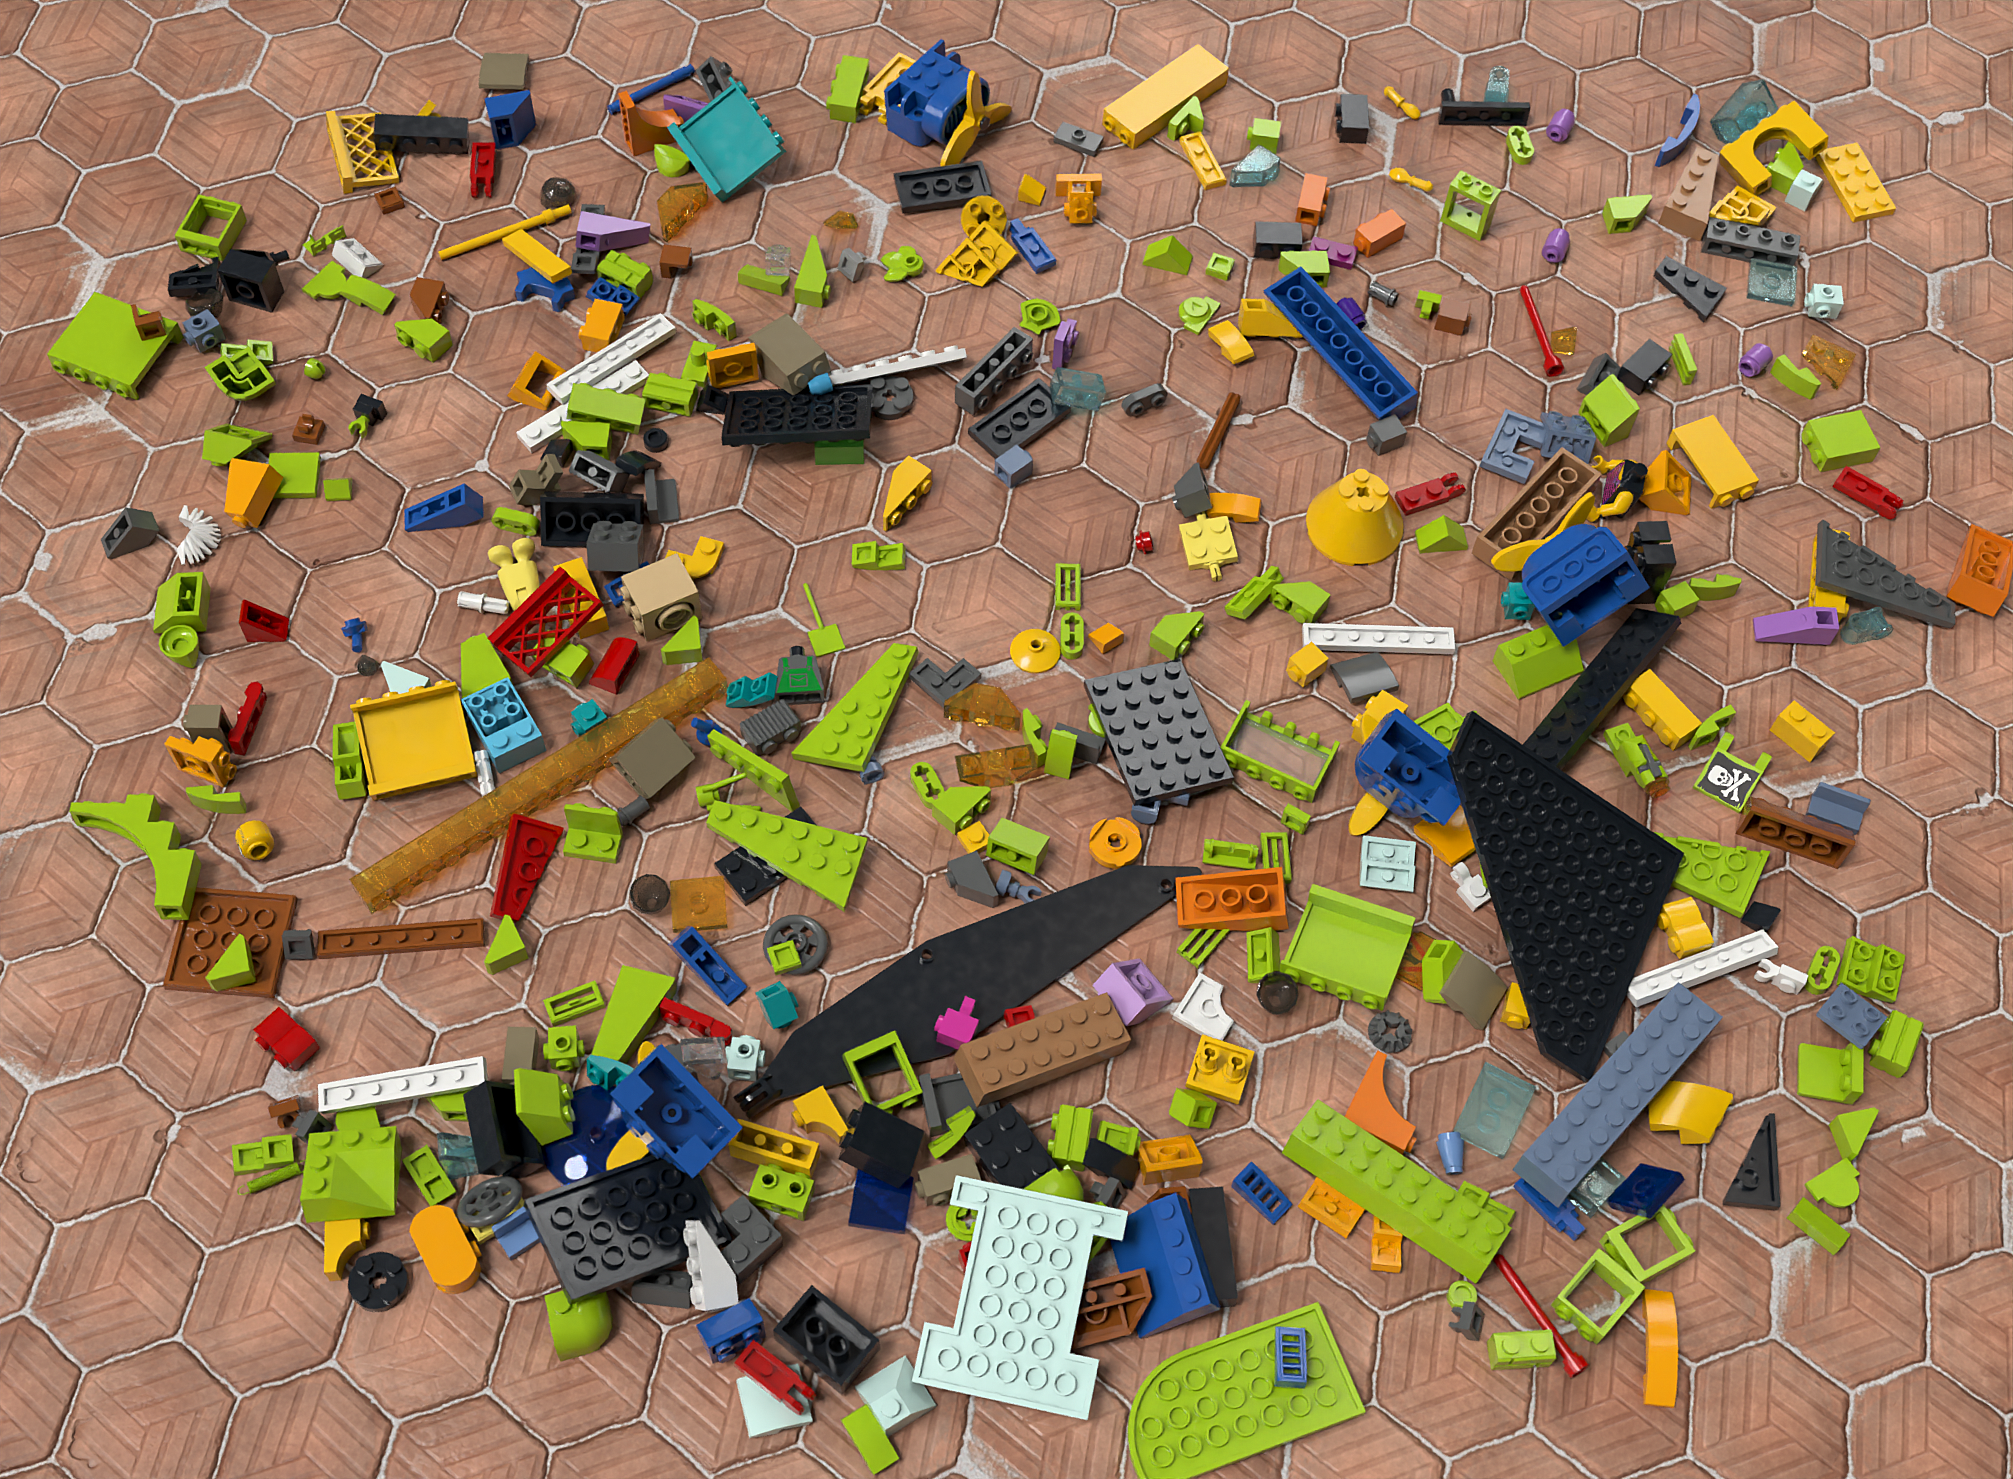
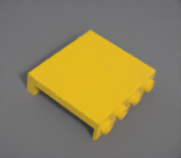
M442 680L436 682L435 686L432 687L415 686L408 689L409 692L406 693L388 692L382 695L383 698L374 700L369 697L357 700L356 704L350 705L354 714L369 783V795L373 801L478 777L456 682Z

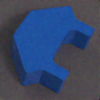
M532 267L517 272L519 283L515 293L518 301L524 302L529 294L534 293L551 298L553 311L560 312L565 302L575 299L574 290L568 277L551 283Z

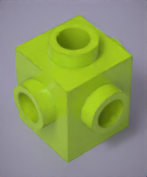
M576 1025L548 1028V1043L543 1044L544 1059L549 1060L552 1069L570 1071L574 1067H580V1057H585L584 1040H579Z

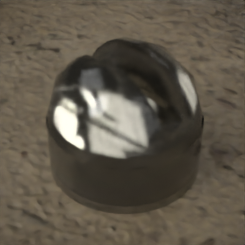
M361 655L357 663V671L363 676H372L377 672L380 663L371 657Z

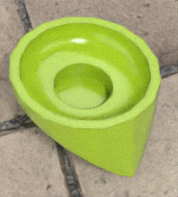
M655 144V160L657 169L661 174L672 178L682 176L688 172L691 161L684 151L667 145Z
M175 625L165 630L159 639L160 650L172 661L185 667L194 668L199 653V640L196 631L186 625Z

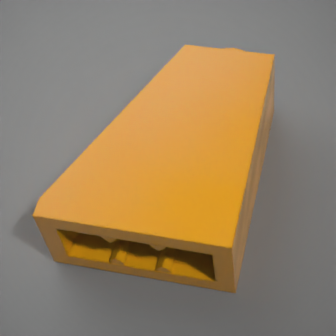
M232 458L229 466L224 512L232 518V523L241 528H246V526L258 528L283 477L270 464Z

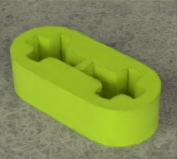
M1521 126L1511 127L1507 133L1506 143L1512 159L1520 165L1529 164L1534 154V148L1528 132Z
M498 507L491 519L492 524L499 529L526 536H534L540 525V520L536 516L504 507Z
M1071 612L1065 614L1061 619L1060 651L1063 657L1073 660L1079 658L1083 652L1084 622L1079 614ZM1069 622L1074 623V632H1070ZM1070 640H1074L1075 650H1070Z
M918 762L912 766L910 770L911 783L923 805L932 809V803L937 799L934 800L933 797H929L928 789H931L933 794L938 795L939 798L945 792L930 764ZM918 772L926 774L927 782H924L923 778L918 776Z
M1822 946L1812 957L1806 972L1808 978L1804 985L1805 989L1811 994L1821 995L1831 985L1840 963V955L1836 949L1830 946ZM1824 955L1829 957V963L1826 967L1822 966ZM1817 974L1822 975L1820 985L1815 984L1814 978Z

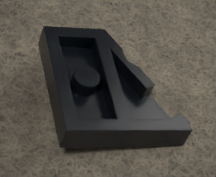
M219 257L211 258L212 263L201 268L198 264H195L185 270L169 274L167 289L169 296L185 297L218 293L220 278L218 268L221 265Z

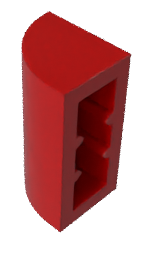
M625 637L613 639L592 675L589 684L617 695L640 655L638 642Z

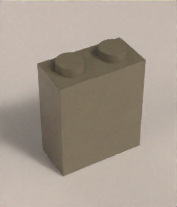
M663 717L651 722L609 759L635 792L645 799L651 798L696 758L692 753L693 749L690 744L684 739L681 740L675 733V726L669 720H664Z

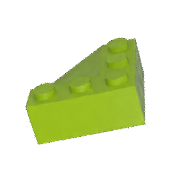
M397 1126L309 1133L300 1196L306 1223L395 1215L402 1154Z

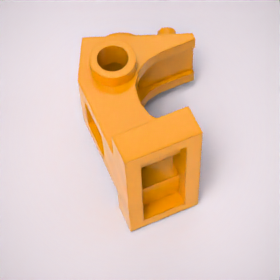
M1056 174L1055 195L1067 196V203H1064V217H1068L1069 223H1092V216L1097 215V204L1093 202V196H1101L1102 174ZM1073 184H1085V186H1073Z

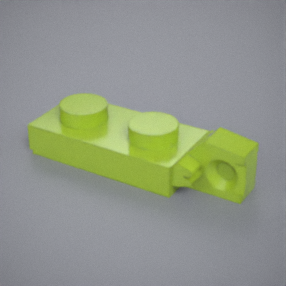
M1271 566L1261 577L1254 576L1225 606L1224 609L1227 615L1242 619L1250 616L1272 592L1273 586L1280 584L1284 579L1279 567Z

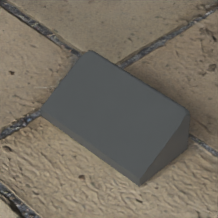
M1607 353L1595 357L1578 385L1577 390L1588 395L1609 375L1614 374L1617 377L1621 367Z
M662 1270L635 1280L632 1284V1302L688 1309L691 1303L690 1289L693 1287L692 1275L689 1272Z

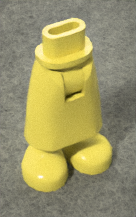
M529 538L516 540L512 544V549L518 562L515 564L513 563L512 552L507 546H495L488 551L489 560L501 567L497 575L507 600L514 611L540 586L537 565L534 561H530L535 551V544Z

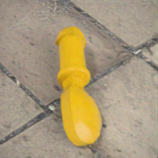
M1387 86L1384 88V95L1388 96L1397 107L1402 108L1409 117L1417 120L1421 116L1418 107L1414 104L1405 103V98H1402L1393 87Z
M1394 168L1389 172L1390 178L1396 182L1408 183L1409 186L1423 189L1425 192L1433 189V184L1430 181L1416 178L1414 175L1410 177L1403 168Z

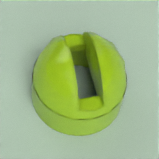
M310 358L304 368L305 376L312 379L321 378L325 373L324 364L319 360Z

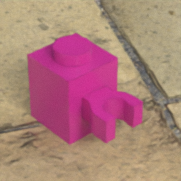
M965 996L959 1012L948 1008L945 1016L939 1015L934 1028L938 1032L937 1042L958 1050L960 1045L973 1041L979 1020L970 1016L975 1007L976 1000Z

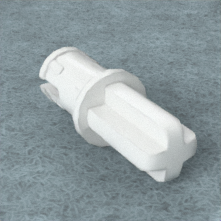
M460 591L457 599L458 607L479 610L480 613L490 611L507 614L510 607L508 600L491 598L486 593L479 595Z

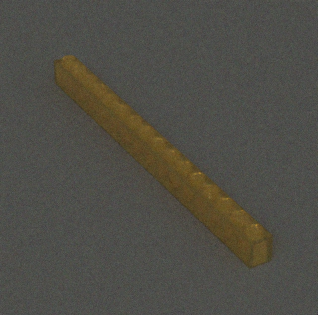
M709 657L350 878L349 880L354 891L371 914L385 909L389 906L390 902L400 896L409 894L414 887L424 881L433 879L438 872L446 867L454 866L465 855L478 851L489 840L502 836L508 829L510 817L514 813L528 817L537 810H543L553 800L569 794L577 785L590 781L601 770L612 767L613 764L609 759L655 719L663 717L664 720H669L676 727L683 719L691 714L700 712L705 705L713 700L721 699L728 688L726 677Z

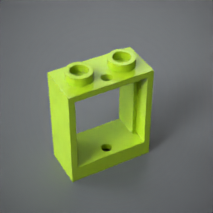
M1460 170L1449 186L1440 222L1480 241L1491 226L1501 190ZM1459 193L1483 205L1482 216L1455 203L1457 194Z
M198 194L174 236L180 251L207 258L219 257L220 261H223L247 219L242 205ZM206 216L228 220L219 238L197 233Z
M896 1031L890 1032L842 1055L862 1103L866 1101L873 1105L855 1062L889 1047L892 1048L910 1091L876 1106L890 1114L893 1113L891 1108L898 1104H902L903 1108L918 1102L917 1096L922 1093Z
M1663 1202L1606 1232L1599 1241L1608 1256L1642 1285L1687 1261L1695 1252L1691 1238L1682 1232L1677 1224L1674 1213L1666 1208ZM1655 1218L1678 1253L1644 1271L1622 1238V1235Z
M1599 1248L1557 1296L1551 1306L1555 1308L1556 1314L1561 1319L1570 1321L1577 1327L1579 1334L1584 1339L1593 1341L1597 1345L1644 1290L1645 1286ZM1590 1270L1625 1298L1601 1329L1566 1299Z

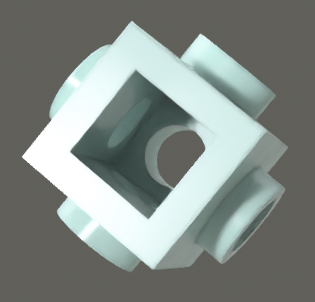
M1813 284L1810 293H1806L1804 299V306L1808 308V317L1836 319L1844 304L1842 286Z
M742 1035L740 1038L732 1037L731 1046H726L724 1063H728L727 1071L730 1079L757 1081L759 1067H764L766 1051L761 1050L760 1040H756V1038L748 1035Z

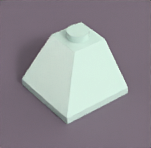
M903 1356L855 1386L862 1401L868 1405L887 1438L936 1407L925 1386L912 1382L914 1368L906 1356Z

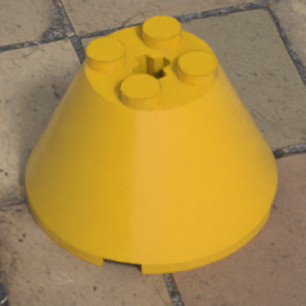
M1357 469L1354 473L1345 476L1321 491L1310 503L1306 514L1307 534L1312 544L1324 556L1343 565L1354 566V564L1368 563L1369 566L1379 563L1394 553L1403 535V518L1389 492L1388 485L1378 476L1368 473L1365 469Z

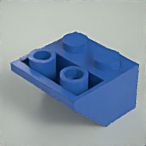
M530 90L484 98L497 150L519 146L536 126Z
M750 1298L696 1324L698 1334L713 1364L718 1361L725 1363L736 1356V1352L747 1348L752 1340L761 1344L763 1342L762 1339L766 1337L763 1319Z

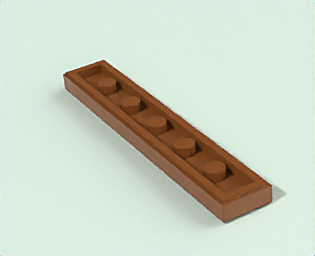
M483 918L321 930L318 931L317 956L319 959L485 947V922Z

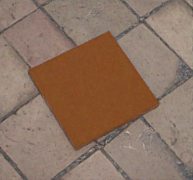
M196 887L189 920H179L163 982L164 989L275 998L285 956L282 935L284 930H291L298 901L296 895ZM238 934H241L245 937L251 949L256 982L215 991L211 988L205 977Z

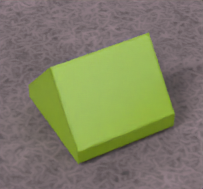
M352 478L323 480L326 501L351 500Z

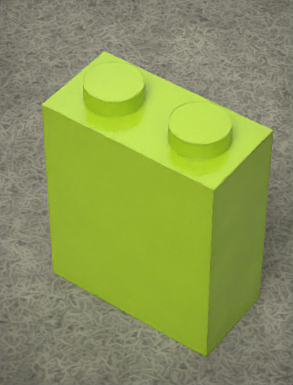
M1861 410L1808 420L1801 434L1802 441L1807 446L1811 459L1816 464L1819 472L1873 462L1880 450V446Z

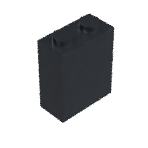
M864 1101L858 1110L853 1109L847 1119L846 1124L850 1126L840 1139L838 1146L842 1149L838 1159L899 1189L911 1175L925 1131Z

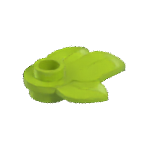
M901 246L898 252H889L880 259L882 264L889 268L884 276L885 281H900L907 275L917 276L923 271L924 261L911 246Z

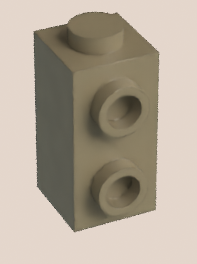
M508 1027L502 1072L503 1083L515 1085L514 1070L517 1068L536 1071L540 1039L536 1027Z
M969 1154L919 1170L918 1181L914 1182L918 1198L924 1197L926 1206L932 1204L934 1206H942L951 1199L956 1175L981 1180L973 1155Z

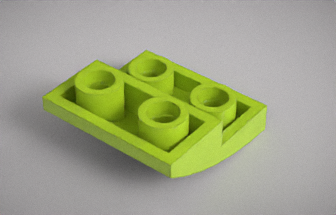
M1852 936L1846 941L1836 985L1839 986L1843 983L1857 994L1893 1003L1896 1001L1906 955L1884 944L1875 947Z

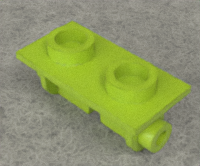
M1212 838L1205 839L1202 863L1255 870L1258 847L1253 844L1219 841Z

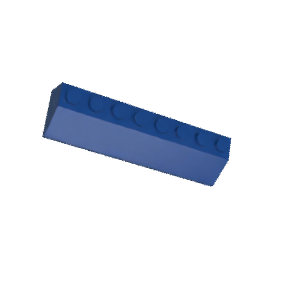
M1302 267L1297 268L1264 290V294L1379 420L1392 415H1396L1400 419L1416 408L1418 392Z

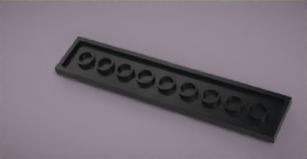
M1636 608L1523 745L1562 770L1681 625L1679 616Z

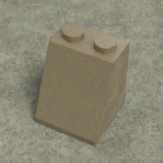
M787 313L748 337L750 343L755 344L757 363L762 376L792 395H796L808 387V382L815 376L831 372L825 351Z

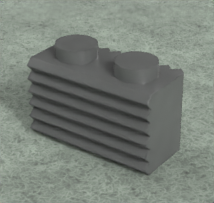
M578 450L569 468L570 473L601 488L606 493L623 492L630 474L615 466L614 463L586 450Z
M781 699L766 709L759 711L758 714L750 716L749 719L741 721L740 731L755 755L759 756L763 753H772L777 748V745L784 741L790 742L796 739L801 732V722L787 702Z

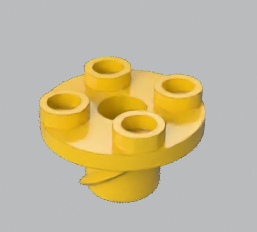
M977 196L964 206L961 213V226L968 237L972 235L984 220L1002 234L1006 226L1007 216L1003 205L997 199L991 196Z

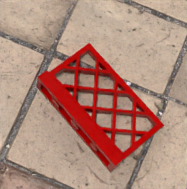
M559 567L487 639L503 656L505 655L531 678L604 604L574 580L562 567ZM573 587L576 588L575 597L564 598ZM581 602H593L587 610L580 611ZM575 603L574 612L563 613L564 605ZM554 606H558L557 615L546 616ZM573 619V624L569 628L562 629V620ZM556 621V630L545 632V623ZM536 624H539V633L528 634ZM555 637V642L551 646L543 647L544 638ZM538 639L537 648L526 650L527 641ZM518 642H521L520 651L509 652ZM537 655L536 661L528 668L525 665L526 656Z

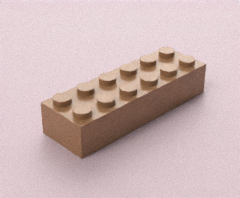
M1561 447L1477 536L1471 553L1512 581L1520 571L1504 572L1497 570L1491 563L1493 556L1512 545L1528 540H1543L1545 536L1553 534L1578 500L1585 494L1595 491L1602 473Z
M1106 992L962 1044L954 1057V1061L978 1108L1123 1054L1131 1038Z

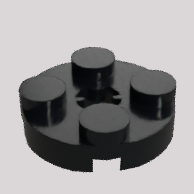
M375 1252L359 1257L348 1278V1289L353 1300L361 1308L369 1312H384L393 1308L392 1305L397 1303L399 1299L402 1300L409 1287V1275L402 1261L397 1256L387 1252ZM382 1275L383 1279L386 1278V1283H382L379 1289H374L375 1286L371 1282L376 1276Z

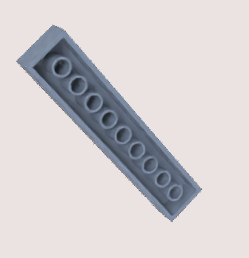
M1678 982L1526 1150L1513 1168V1171L1558 1208L1710 1035L1723 1017Z

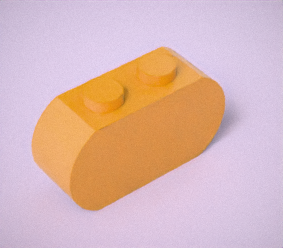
M434 1205L421 1210L414 1217L409 1232L438 1290L446 1294L463 1293L470 1289L480 1276L481 1266L477 1258L482 1256L475 1240L468 1242L465 1233L470 1230L468 1226L463 1225L456 1218L453 1210L446 1206Z

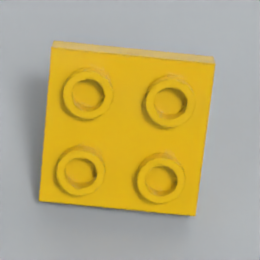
M1202 1034L1185 1087L1239 1104L1255 1051Z

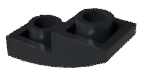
M629 451L617 457L615 466L630 475L637 476L640 473L644 474L645 470L654 469L655 471L661 467L662 462L641 451Z
M1096 1138L1090 1139L1082 1162L1085 1167L1097 1176L1112 1177L1120 1180L1124 1189H1132L1140 1164L1124 1152Z

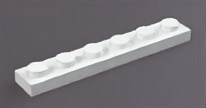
M660 313L547 383V390L561 404H564L570 399L573 383H587L593 386L676 334V328Z
M958 345L944 348L943 353L935 354V350L922 352L921 357L912 359V355L898 357L899 362L889 363V359L875 362V367L866 368V364L853 366L852 371L843 373L842 369L829 372L832 386H839L874 377L960 361L967 358L965 348L958 349Z
M635 360L592 387L598 389L609 388L617 393L627 395L645 385L649 374ZM569 401L516 432L518 439L531 453L545 446L551 440L563 435L561 421H573L566 419Z
M1303 623L1302 626L1303 647L1312 641L1320 650L1454 654L1455 651L1454 629L1451 627Z
M1762 929L1634 977L1626 996L1635 1007L1665 997L1678 982L1685 988H1689L1774 956L1778 953V946Z
M481 1056L318 1084L319 1112L328 1114L470 1090L485 1080L488 1081L487 1059Z

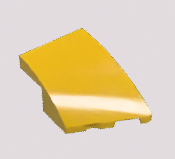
M1737 185L1722 201L1719 200L1709 212V217L1761 226L1773 215L1776 207Z
M984 220L969 238L966 237L952 255L946 257L935 271L939 274L983 287L1000 273L1019 252Z
M1669 1081L1648 1104L1650 1131L1679 1130L1681 1144L1710 1143L1715 1135V1129L1720 1126L1724 1119V1113L1729 1104L1732 1105L1733 1094L1710 1086Z

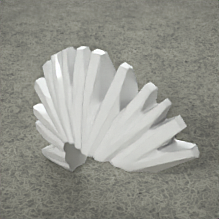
M184 505L179 516V521L190 529L186 538L177 548L182 565H185V559L190 564H194V560L200 562L199 558L205 559L203 553L211 555L212 552L209 548L217 549L218 544L216 543H220V540L217 538L221 537V534H218L220 533V529H217L218 524H210L213 517L209 516L202 519L204 511L201 510L198 513V508H195L189 515L187 505Z

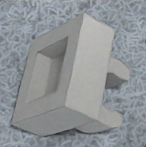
M850 248L842 250L837 269L854 282L859 280L861 271L864 269V260L867 257L861 252H853Z

